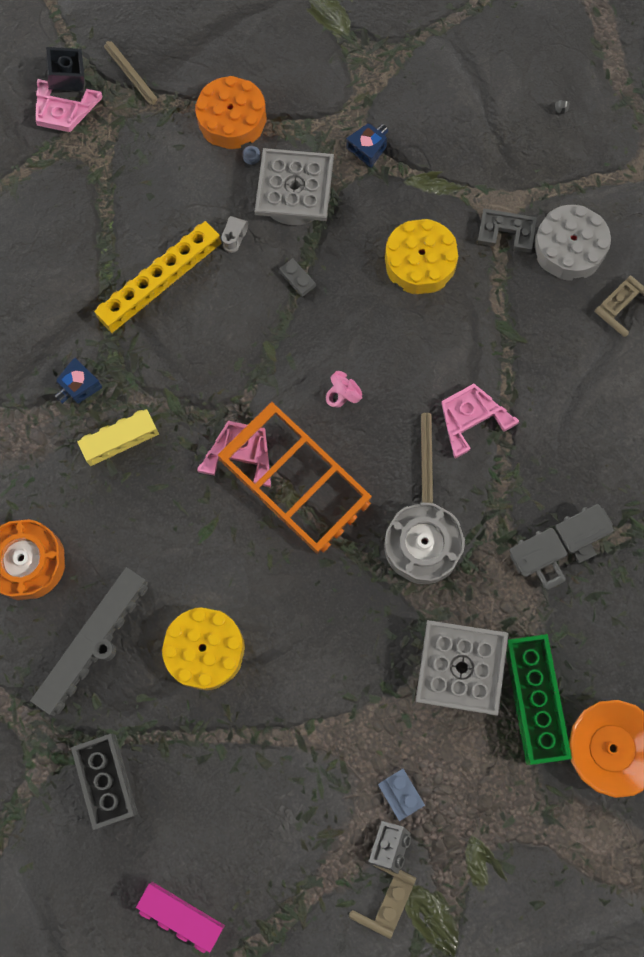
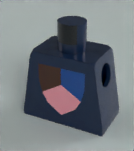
M366 124L346 138V148L371 168L386 148L387 138L385 135L388 133V128L384 124H381L377 129L371 124Z
M74 358L56 380L62 389L55 397L62 404L70 397L76 403H80L100 390L102 385L94 375Z

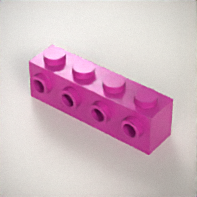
M154 882L149 883L136 906L140 910L139 914L147 919L152 917L158 921V926L167 931L169 928L177 932L176 936L185 942L190 940L195 943L194 947L203 953L206 951L210 953L225 927L224 924Z

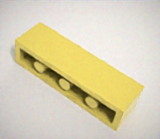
M146 409L135 412L133 416L127 419L122 418L110 427H102L95 434L85 435L77 442L86 462L93 466L159 435Z

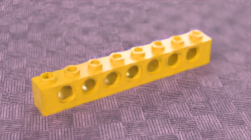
M206 221L198 224L190 234L183 236L180 242L175 246H171L163 256L156 258L148 268L141 270L139 275L133 280H129L121 290L114 292L110 299L105 303L99 304L94 311L97 318L113 333L221 244L220 235ZM143 285H148L146 288L141 289ZM133 296L131 300H126L128 297ZM119 308L118 311L113 312V309Z

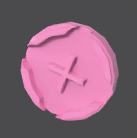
M336 371L330 377L334 386L326 395L327 404L336 408L341 407L347 400L358 403L362 399L360 387L354 380H348L346 378L347 374L342 371ZM337 393L338 400L334 403L333 396Z

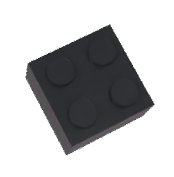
M46 47L48 89L83 91L84 68L82 49Z

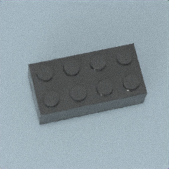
M108 734L71 747L93 830L137 816V808L116 735Z

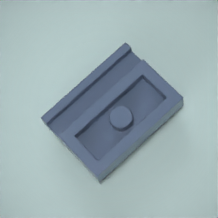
M404 769L378 783L379 788L399 821L425 806Z

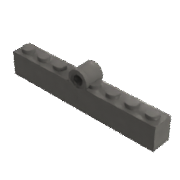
M127 567L124 569L30 700L32 703L49 715L55 716L56 713L59 714L65 707V700L68 696L71 697L77 690L76 685L80 679L83 680L89 673L88 668L92 662L95 663L98 659L109 661L114 658L116 647L111 642L113 639L112 634L124 624L126 614L134 610L137 604L135 602L139 596L142 597L146 593L148 582ZM107 646V652L102 654V648Z

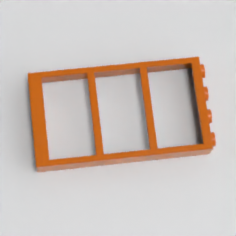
M273 402L256 416L218 454V459L316 554L320 551L324 553L331 546L329 542L334 537L338 539L344 532L342 528L347 523L351 525L358 518L356 514L360 510L364 512L371 504L369 501L372 496ZM276 414L301 439L254 484L229 459ZM306 443L331 468L287 513H284L259 488ZM337 472L362 497L316 543L290 517Z

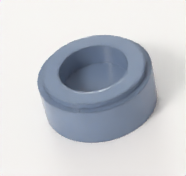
M248 146L243 150V160L247 164H256L260 160V151L257 147Z

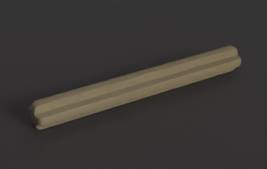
M107 41L104 45L106 51L150 105L156 104L157 97L114 43Z
M422 413V503H433L431 413Z

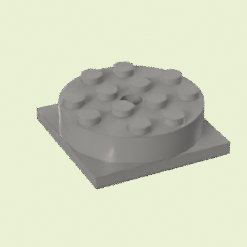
M263 148L255 215L270 216L274 220L287 225H302L313 220L327 221L334 154Z
M427 620L416 702L498 716L508 633ZM459 662L467 665L466 673L460 674L457 672L456 665Z

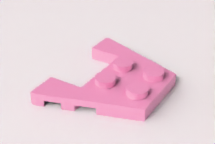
M38 79L37 126L71 132L102 99V93L86 89L81 102L50 96L52 89H48V81Z
M475 384L441 402L455 459L471 449L461 434L464 431L494 416L503 432L519 423L516 417H512L507 413L505 408L496 404L488 394Z
M228 421L197 471L215 476L219 461L218 454L247 424ZM260 428L230 458L231 460L257 465L254 484L269 470L265 428ZM270 478L262 486L271 487Z

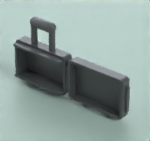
M599 504L590 508L584 507L582 512L571 518L566 516L563 522L557 524L555 528L558 533L553 528H549L543 532L537 531L535 536L526 541L519 540L518 545L510 548V558L523 577L536 572L544 588L549 590L566 580L557 564V561L566 557V549L572 554L608 536L614 531L613 524L604 508H601ZM552 564L558 576L547 582L541 569Z

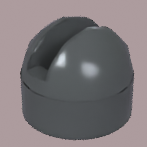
M556 101L555 110L557 113L560 114L562 111V114H565L569 109L570 102Z

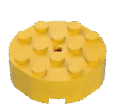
M429 219L412 220L399 225L389 236L385 250L387 274L393 283H397L404 288L403 291L411 294L434 293L445 287V284L455 273L458 261L457 243L454 235L444 225Z
M201 607L182 613L170 624L166 631L162 656L167 670L178 682L187 687L207 691L217 689L235 677L241 668L245 645L239 628L228 615L221 611ZM206 646V650L202 652L201 649Z

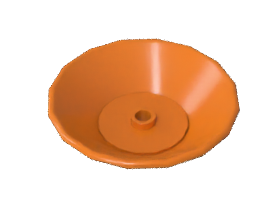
M621 700L600 701L585 709L573 724L569 739L571 763L581 780L596 792L614 798L635 796L644 790V711L634 704ZM611 745H614L616 747V751L614 753L610 751Z

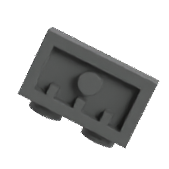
M381 821L368 862L371 865L389 869L393 873L399 874L400 869L404 865L406 848L409 847L411 842V833L403 826Z

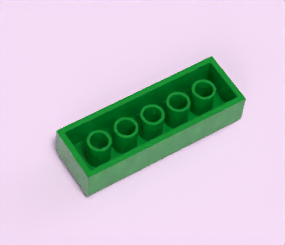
M548 634L509 639L507 641L506 657L526 765L572 759Z

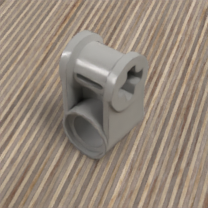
M232 216L228 218L221 236L226 252L234 253L239 249L248 229V221Z

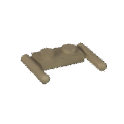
M630 275L594 312L623 337H626L629 331L614 318L638 293L644 296V286Z
M375 866L394 876L375 921L354 910L349 913V918L391 939L412 887L415 884L416 877L402 870L399 871V874H395L389 869Z

